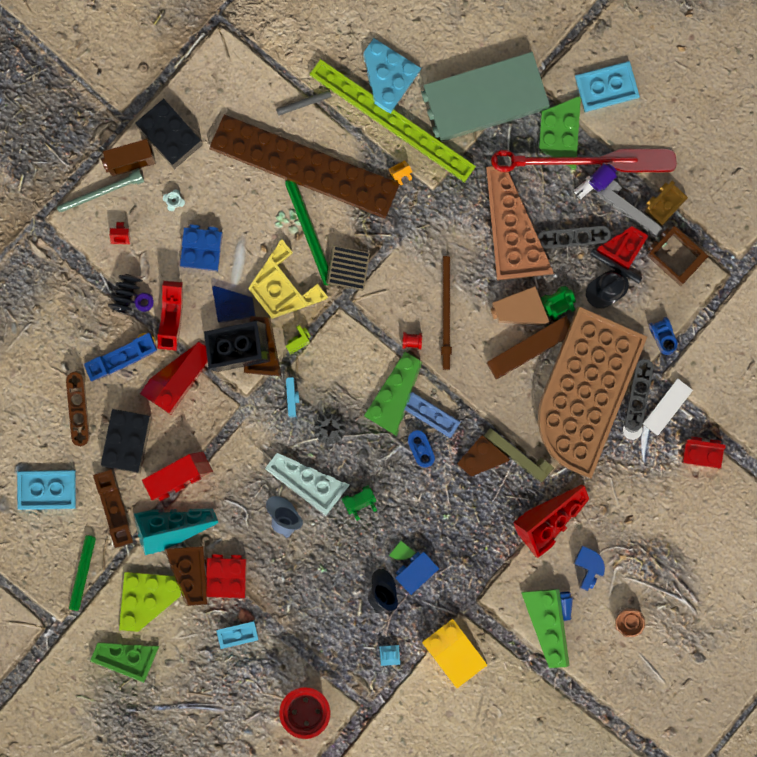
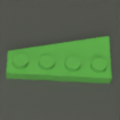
M404 352L364 417L397 436L400 422L403 420L404 411L410 400V393L415 385L422 362Z
M559 589L521 592L548 667L570 666Z

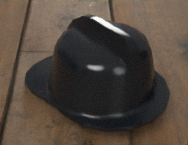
M616 270L603 273L588 285L586 289L587 301L596 308H606L627 293L629 289L628 279Z
M377 569L372 574V588L368 593V601L374 608L375 613L385 610L394 611L398 606L395 580L388 571Z

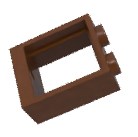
M147 139L103 151L104 157L101 158L106 173L110 172L112 177L156 164Z
M674 226L672 229L668 227L660 235L663 239L659 243L655 241L648 248L650 253L647 257L681 287L709 256ZM672 235L697 257L681 276L677 275L655 255Z

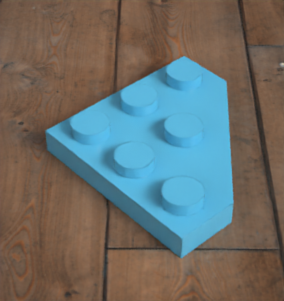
M373 38L363 53L367 75L373 92L374 104L391 114L420 73L421 68Z

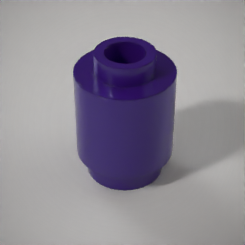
M602 164L590 177L589 184L598 192L605 190L617 177L615 174L617 172L616 169L610 164Z

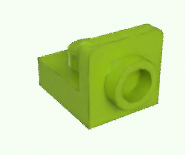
M300 325L296 326L301 337L295 336L287 341L286 349L290 355L310 344L308 338L311 336L305 327L302 329Z

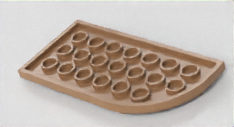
M581 307L576 309L542 394L538 409V427L546 449L559 464L591 479L647 336Z

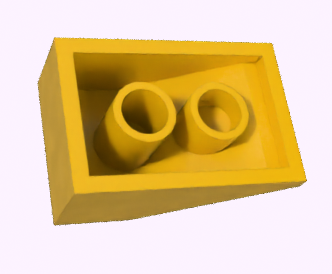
M453 619L422 641V644L456 688H459L487 666L486 662Z

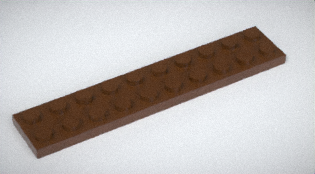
M225 114L209 147V150L285 180L292 181L300 186L384 219L387 217L400 185L398 182Z

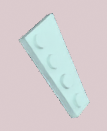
M279 453L273 457L265 470L325 516L349 487V484L322 474L311 467H306Z

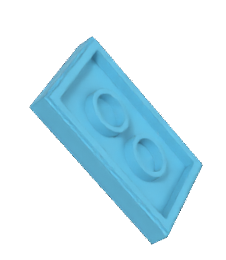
M630 61L575 75L584 112L640 98Z
M76 470L17 471L18 510L76 509Z

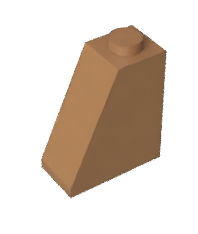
M536 287L493 302L490 309L493 319H497L498 323L547 325L549 323Z

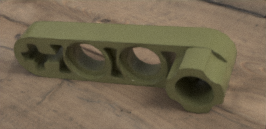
M491 428L485 433L484 437L539 482L542 483L554 469L542 457L534 464Z

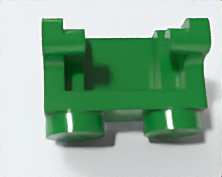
M566 286L559 287L557 292L552 295L541 297L547 315L552 316L554 321L559 320L558 315L569 309L571 312L575 311L573 303L576 300L574 294Z
M369 485L363 487L362 492L352 497L347 495L341 498L349 515L353 514L356 521L360 520L357 511L369 505L373 512L377 511L374 505L377 500Z

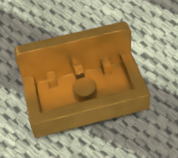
M673 180L669 184L665 182L658 190L661 193L657 198L652 196L646 203L648 207L645 212L661 226L688 199L674 185L675 182Z

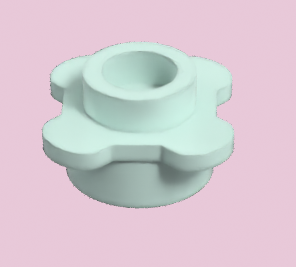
M177 189L163 196V201L167 203L169 211H174L175 208L185 205V201L181 198L180 191Z

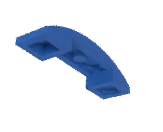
M147 333L115 351L85 363L84 367L92 382L146 358L156 352L157 347L151 333Z

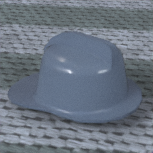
M272 496L266 501V508L272 518L271 526L274 531L288 538L295 530L302 527V518L287 499L280 496Z

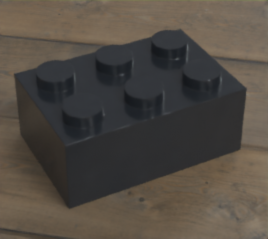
M164 98L135 122L140 132L174 170L203 145L198 136Z
M253 321L204 331L208 369L221 372L270 362L266 324Z
M112 409L101 466L141 474L152 417Z

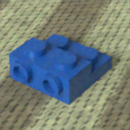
M191 224L188 228L184 227L180 267L218 272L223 233L219 232V228L208 227L207 230H202L200 226Z

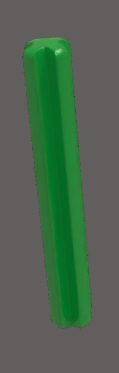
M85 536L69 604L70 610L79 611L96 541L94 536Z

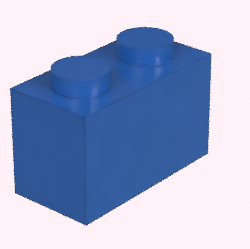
M417 552L410 559L412 563L408 567L403 565L396 572L398 576L395 579L410 595L439 570L437 565L424 552L422 554Z

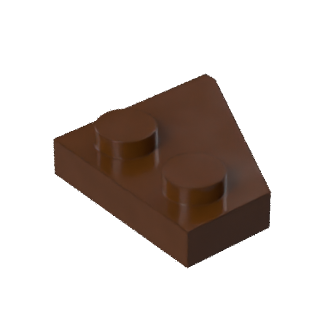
M482 435L457 465L472 477L507 463L510 459Z

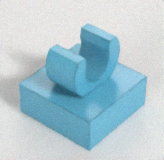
M399 645L380 646L381 666L400 665Z

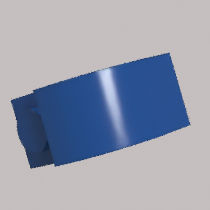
M581 546L573 564L587 570L580 588L588 591L589 588L593 589L597 581L595 575L604 576L605 565L597 552Z

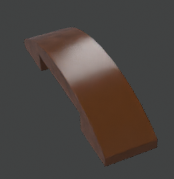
M112 470L93 475L109 525L114 548L133 543L126 512Z

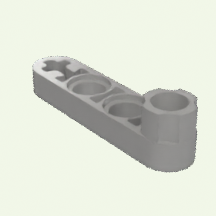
M613 180L605 190L597 192L601 199L650 235L657 237L662 231V228L656 222L618 195L622 187Z

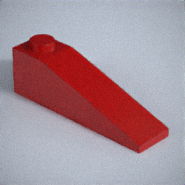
M200 342L196 343L152 376L140 394L172 415L208 363L206 346Z
M581 484L526 511L513 522L518 536L535 557L539 558L556 543L554 539L561 531L564 532L567 529L565 525L571 517H576L588 502L589 496L585 486Z

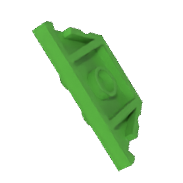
M576 97L542 111L539 151L552 157H577L581 97ZM567 165L570 169L576 170V165Z

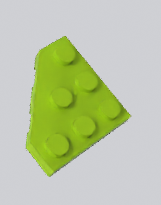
M124 572L119 630L140 632L147 624L179 599L181 591L175 576Z

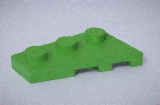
M97 643L90 662L145 683L159 646Z

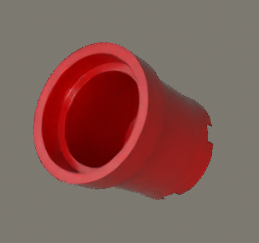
M308 687L297 688L288 693L283 699L279 710V717L283 728L290 735L299 739H310L321 734L326 729L331 715L330 706L325 696L319 691ZM305 697L308 698V702H304L303 699ZM305 721L309 722L308 726L304 724Z

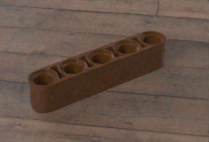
M565 316L488 361L486 364L495 379H499L564 341L571 322Z

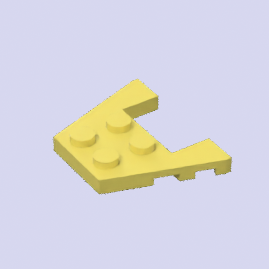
M283 240L279 241L277 247L248 288L272 319L328 299V296L318 284L301 296L281 271L278 265L293 254Z

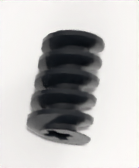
M129 274L119 275L118 278L122 282H116V286L120 289L113 290V293L117 296L110 298L114 304L110 303L108 307L117 313L129 316L126 311H132V308L128 304L135 303L131 296L138 295L133 290L140 289L136 282H143V280Z

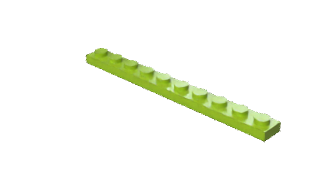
M320 59L310 73L313 79L464 183L476 168L475 165L397 111L393 110L390 114L374 104L372 94Z

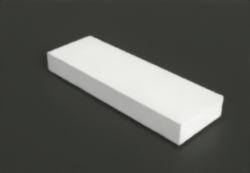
M677 379L643 422V425L658 436L693 390Z

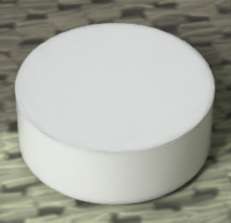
M631 420V422H628L631 424L632 428L638 425L637 423H635V420ZM623 426V435L627 439L635 440L641 436L642 427L637 432L631 433Z

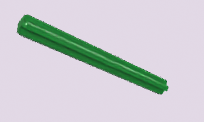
M287 180L285 181L287 191L323 284L325 286L330 285L326 284L329 267L297 184Z

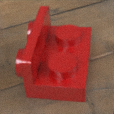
M691 437V440L687 439L685 441L682 463L721 469L726 445L721 444L722 441L710 439V442H704L700 437Z

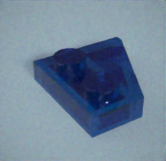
M212 286L218 323L250 318V316L256 317L253 297Z

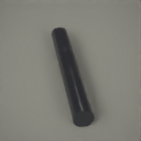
M594 248L590 253L592 257L638 284L643 278Z

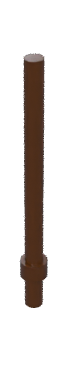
M443 256V347H441L443 370H450V355H452V347H450V256Z

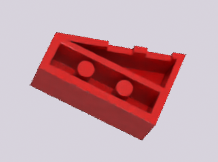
M201 451L186 455L142 479V482L152 501L156 499L163 501L170 497V493L184 490L186 488L185 485L189 483L194 484L202 480L201 477L213 472L204 452Z

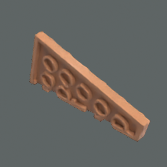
M493 166L486 167L497 280L554 274L509 172H500Z

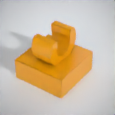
M405 160L388 169L391 176L400 185H403L401 179L404 176H407L409 181L412 180L410 175L412 170Z

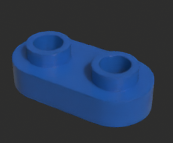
M413 431L408 437L409 447L416 463L422 468H428L435 460L432 448L422 431ZM419 437L421 443L415 444L414 438ZM423 455L429 457L427 462L422 461L421 457Z

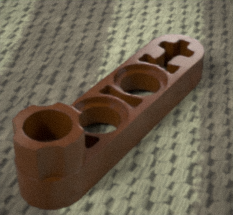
M74 371L66 378L71 439L74 445L81 447L90 440L85 390L86 377L80 371ZM74 375H76V378H80V382L77 385L72 382ZM81 387L82 391L71 392V389L74 388L78 389ZM74 394L81 395V404L75 405L72 402ZM76 413H81L84 416L83 423L77 424L74 421ZM85 426V429H81V434L86 439L80 443V440L76 439V436L79 435V429L75 430L74 427Z

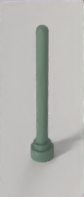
M135 169L126 178L58 205L57 210L64 212L131 183L139 185L145 182L140 169Z

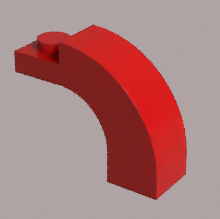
M163 280L158 349L177 351L183 310V282Z

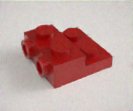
M212 554V558H207V597L245 598L247 559H242L243 555H231V559H223V555Z

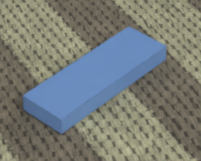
M411 392V397L405 411L451 439L461 422Z

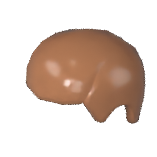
M626 608L620 611L616 617V630L625 637H636L645 628V618L639 610Z

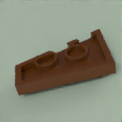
M250 316V322L259 321L266 324L270 362L244 367V373L282 377L271 318Z
M203 546L164 549L186 606L207 605Z

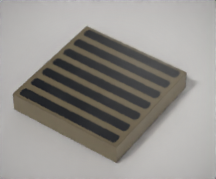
M335 245L332 246L326 284L363 291L370 253Z

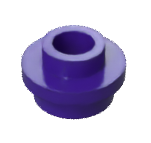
M140 293L136 296L135 306L139 311L147 312L152 309L154 300L150 294ZM143 299L148 300L146 306L141 305Z

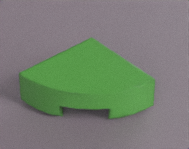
M400 541L389 556L393 559L405 560L412 557L416 552Z

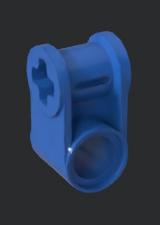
M666 316L663 320L654 324L652 322L649 323V329L660 352L664 355L674 353L678 343L668 317ZM670 341L673 344V349H665L663 342Z

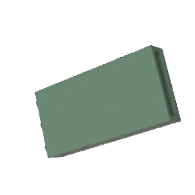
M533 52L425 84L424 91L421 92L424 103L428 102L430 108L427 109L428 117L435 124V127H432L435 138L439 137L440 142L549 109L550 106Z

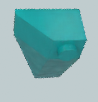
M213 508L189 509L187 512H177V509H170V512H159V509H152L134 514L139 541L145 555L164 551V549H168L218 524Z

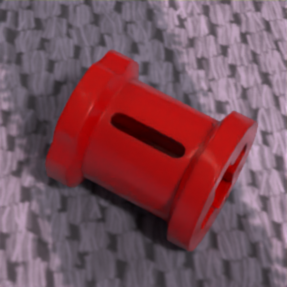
M403 332L402 349L414 347L421 350L422 333L407 334Z

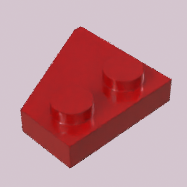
M631 226L610 241L599 246L597 251L629 269L648 235Z

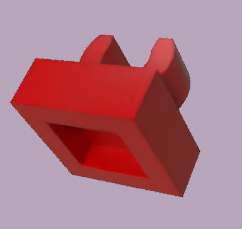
M116 222V228H110L109 231L111 244L130 245L129 229L124 227V222Z

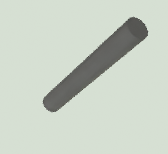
M330 90L277 108L276 111L278 116L332 96Z

